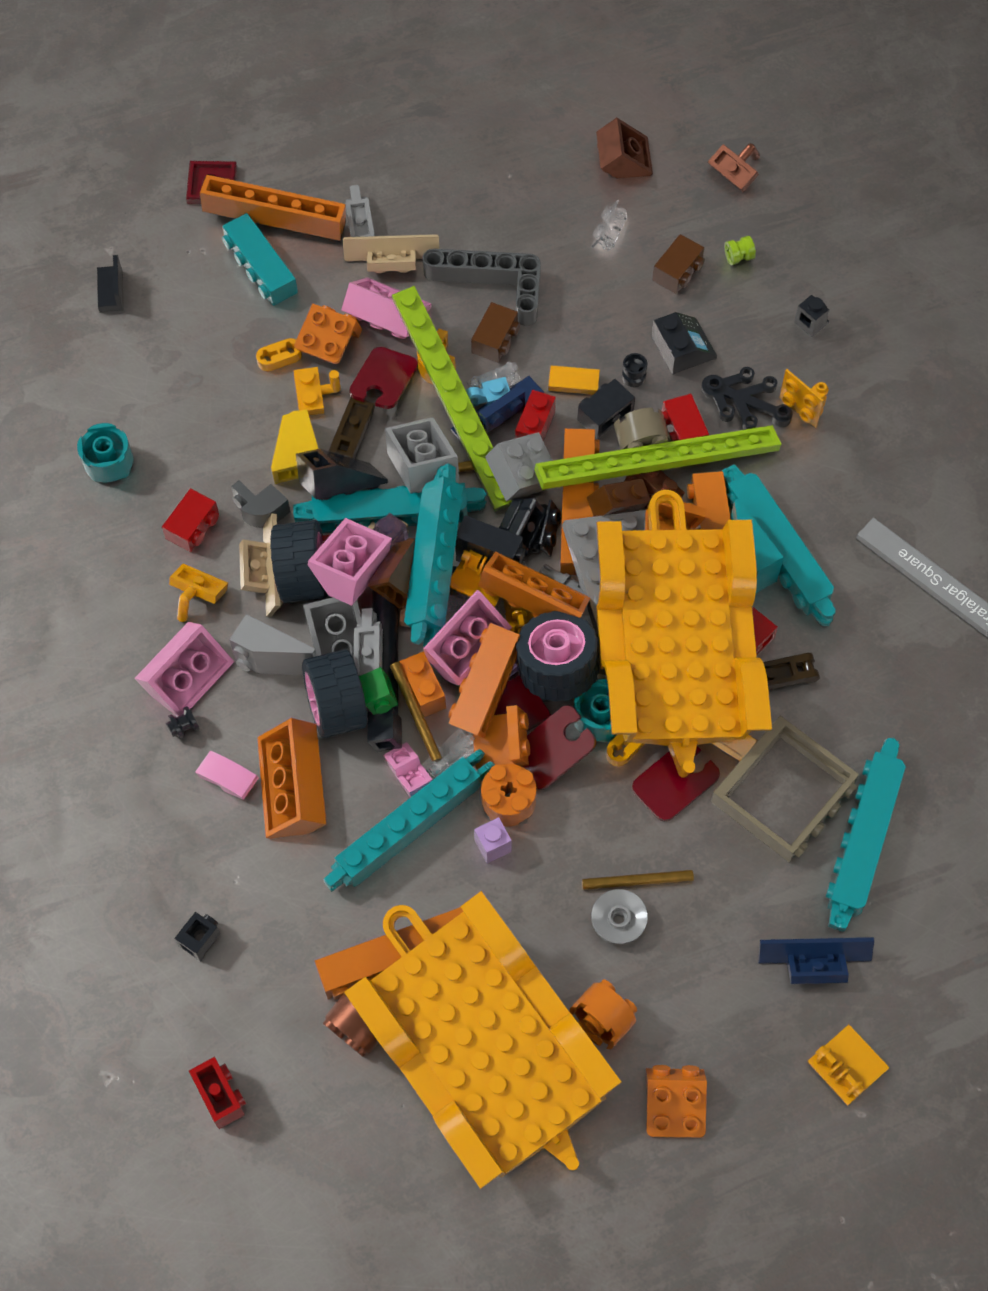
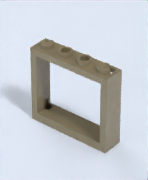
M780 715L772 724V730L766 731L713 792L711 803L786 861L790 862L794 856L800 858L809 846L806 842L811 836L814 838L818 837L826 826L823 824L828 816L833 818L842 807L839 804L844 797L849 799L858 788L855 783L859 774ZM780 738L842 784L791 845L729 798Z

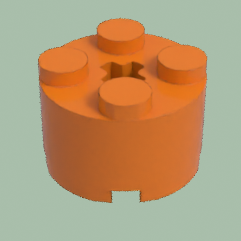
M497 764L485 775L481 785L482 807L491 820L499 817L503 826L512 827L520 824V822L528 819L533 814L536 806V783L529 770L516 764Z
M603 979L600 983H593L570 1007L569 1012L572 1016L574 1014L577 1016L579 1025L592 1042L599 1046L604 1042L608 1044L606 1049L610 1050L635 1025L636 1018L634 1014L637 1012V1007L630 1000L623 999L615 992V987L609 981Z

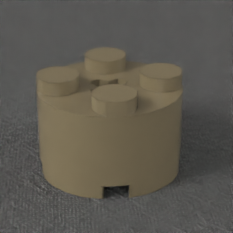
M653 408L634 410L625 414L626 419L621 423L619 419L614 423L615 433L621 450L671 441L663 413L660 409H658V412H654Z

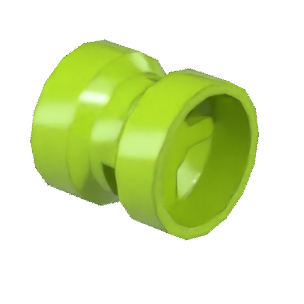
M749 235L742 237L740 241L730 240L725 242V254L730 265L738 264L743 259L746 261L755 259V245Z

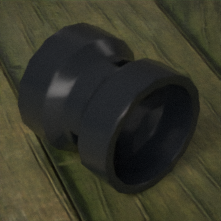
M631 353L623 360L622 381L629 387H639L646 380L648 363L643 355Z

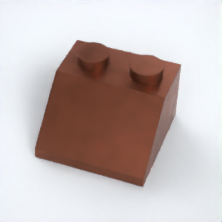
M617 117L596 131L600 158L599 164L605 173L615 178L646 177L653 174L649 141L646 135Z

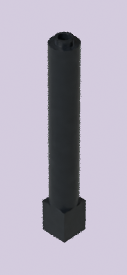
M372 589V608L377 614V622L380 621L383 629L382 669L390 679L398 703V683L390 668V665L398 662V607ZM398 705L382 714L373 715L371 711L368 712L367 742L376 752L402 748V718L398 715Z

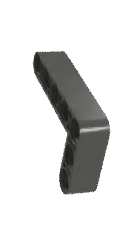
M429 249L423 254L424 276L432 281L517 285L516 311H518V322L523 326H531L537 321L541 262L538 256L525 253Z

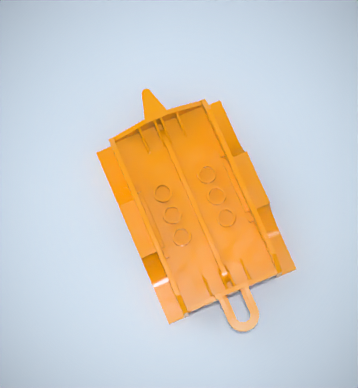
M661 490L653 495L648 505L649 530L622 531L621 521H600L596 523L600 567V592L596 606L601 669L605 668L607 675L612 735L623 734L625 742L668 746L678 774L684 778L695 770V763L693 761L697 745L745 739L751 731H771L772 722L766 670L762 659L756 656L752 606L756 595L757 568L752 520H728L723 529L687 530L682 498L674 491ZM668 503L673 509L674 530H660L659 504Z
M482 891L460 906L464 912L434 934L430 932L416 911L406 905L392 907L384 916L383 929L401 955V958L372 980L364 977L344 993L380 1045L400 1068L428 1108L438 1128L479 1188L482 1189L496 1177H504L544 1148L563 1162L569 1170H576L580 1163L568 1130L607 1099L605 1095L622 1083L565 1007ZM401 917L408 918L424 940L411 951L395 930V922Z

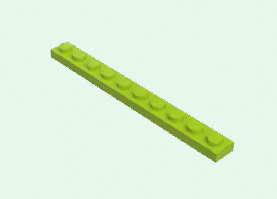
M415 286L392 294V300L494 511L497 512L509 507L512 500L506 502L485 458L493 449V446Z
M773 425L541 462L535 464L534 471L542 490L774 452L779 451L782 444Z

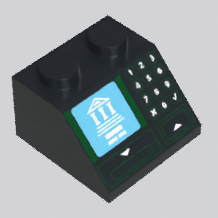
M674 312L653 320L652 338L672 375L717 358L716 352L695 317Z

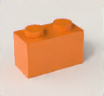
M424 651L399 661L424 718L446 709L445 694Z

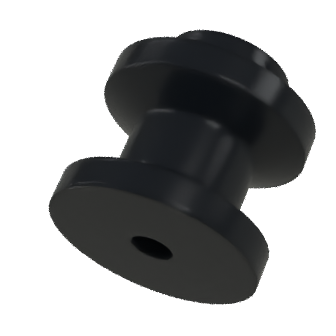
M188 706L183 708V714L178 717L172 714L168 715L170 721L166 723V726L172 737L178 735L181 740L184 738V731L190 728L195 731L200 729Z

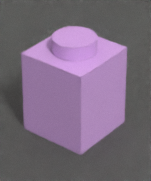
M499 817L474 829L475 842L486 863H490L512 852V840Z

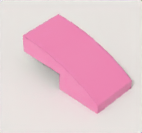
M407 742L402 744V748L393 749L384 754L385 760L410 798L433 780Z
M213 751L208 753L195 772L200 778L220 786L224 792L243 800L259 779L251 771Z

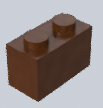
M680 234L654 265L652 281L677 294L682 287H687L695 270L699 271L705 262V258H703L704 247Z
M491 302L471 339L472 354L499 363L502 355H507L510 349L512 336L516 337L519 332L521 323L518 322V311Z
M643 479L606 484L587 497L594 517L639 511L648 505L651 500Z

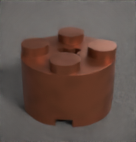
M344 993L326 1014L323 1024L341 1039L346 1035L347 1038L344 1042L364 1057L366 1053L370 1054L378 1044V1040Z

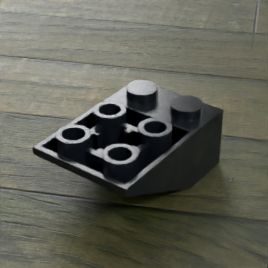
M323 449L296 454L299 483L318 500H328L338 494L350 495L355 493L356 490L365 488L376 489L380 485L388 483V479L369 462Z

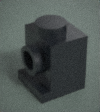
M810 295L798 305L794 323L813 337L829 324L827 318L830 309L827 308L821 298ZM807 317L812 320L811 324L805 320Z
M194 912L174 939L178 947L201 962L204 954L221 933L217 927L218 922L208 914L201 916ZM204 933L205 935L200 941L196 940L198 934Z

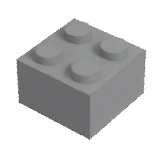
M539 432L498 443L485 456L506 502L547 490H542L534 471L536 463L553 461Z

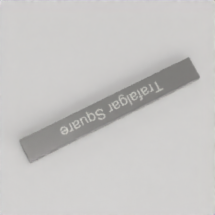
M874 517L857 534L856 539L988 638V603Z

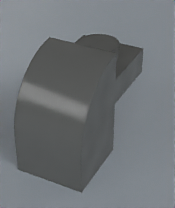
M240 480L231 486L234 495L232 500L240 508L243 521L250 526L263 528L272 513L277 514L278 523L291 512L288 499L272 484L256 496Z

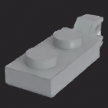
M359 185L350 186L351 199H346L345 201L350 237L375 236L369 199L361 197Z
M373 608L362 609V624H357V628H354V662L359 676L379 667L382 668L383 629L380 621L377 622V614L373 611Z

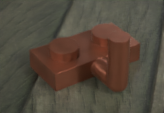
M749 143L739 155H736L723 144L711 157L708 164L744 192L759 175L745 161L749 157L752 160H758L760 153L752 143Z

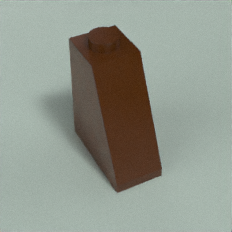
M408 538L394 543L368 587L401 610L406 609L416 538Z

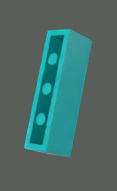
M248 213L222 226L224 245L228 250H233L234 257L239 266L244 265L248 278L252 283H257L258 290L263 299L268 298L270 303L275 306L298 293L296 278Z

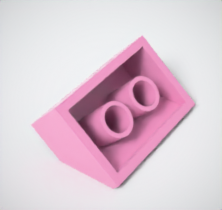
M370 278L349 283L342 311L349 313L359 321L363 319L370 322V326L373 328L392 331L391 334L395 337L404 339L410 336L392 300V294L400 292V290ZM422 300L427 312H429L432 304Z
M345 518L308 560V566L329 596L352 606L368 587L369 581L390 551L392 538Z
M477 590L423 649L429 663L446 681L460 685L463 679L469 675L471 670L469 667L470 660L474 653L479 651L481 646L480 637L483 630L488 628L490 623L510 630L512 627L486 597Z
M188 622L134 679L152 698L178 717L183 714L185 706L191 709L235 661L203 625Z

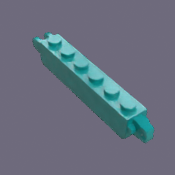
M449 463L440 466L434 480L426 483L422 489L404 618L406 625L412 628L411 642L418 645L423 642L424 647L445 625L463 490V486L456 483V467Z
M735 464L723 469L728 506L732 509L734 500L739 498L784 556L779 573L781 585L785 589L788 588L793 595L794 604L798 609H802L806 616L812 614L820 626H829L833 622L836 609L830 600L834 586L759 477L752 473L744 475Z
M458 483L463 486L458 523L463 521L465 515L467 516V512L485 509L487 504L485 497L487 495L484 488H465V483ZM398 486L391 489L376 488L356 491L350 495L338 494L328 500H318L312 496V501L293 505L294 521L317 520L322 533H333L345 518L367 528L372 522L383 529L393 528L400 519L408 524V527L417 526L422 492L410 494L406 486Z
M894 738L885 739L880 753L875 752L872 760L866 759L862 775L866 776L864 784L859 783L855 799L859 800L857 809L852 807L847 822L852 824L850 833H844L840 848L845 849L843 857H837L832 872L837 874L835 883H829L825 898L830 899L827 909H830L828 927L845 932L851 917L860 915L866 906L906 768L903 761L897 759L900 744Z
M480 749L466 759L461 757L334 857L335 863L331 866L333 871L323 879L324 884L331 892L342 884L346 886L352 884L353 887L361 884L480 788L481 781L495 764L490 761L476 771L473 766L480 762L485 755Z

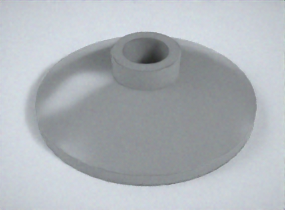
M614 889L605 892L596 900L592 908L591 920L595 931L602 939L613 944H627L639 938L644 932L648 914L645 904L636 894L623 889ZM621 916L624 922L618 924L614 921V918Z

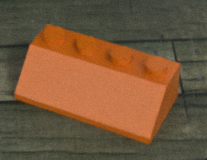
M495 552L485 565L478 584L486 594L504 598L509 605L515 608L522 607L530 611L534 617L543 613L558 611L581 618L590 600V597L498 552Z
M290 718L257 737L266 838L269 839L310 834L326 825L317 725Z

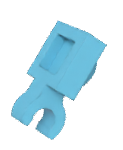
M506 377L482 382V389L478 387L466 389L473 406L487 402V405H490L510 391Z

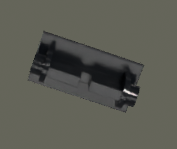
M552 499L549 500L548 505L540 504L546 510V516L530 548V551L533 553H539L540 550H544L548 557H551L553 547L556 545L557 528L562 520L561 511Z

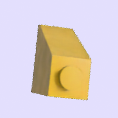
M307 409L292 411L282 416L271 465L275 484L298 479L297 453L319 449Z

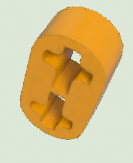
M288 338L260 348L256 353L258 367L268 372L299 361L302 357V352L298 351L294 346L296 339ZM291 348L294 353H290L287 349ZM268 356L271 361L267 362L264 357Z
M617 734L607 746V761L613 766H624L645 744L625 742L623 734ZM623 746H625L623 750V757L621 755H618L617 757L613 756V749L619 751Z

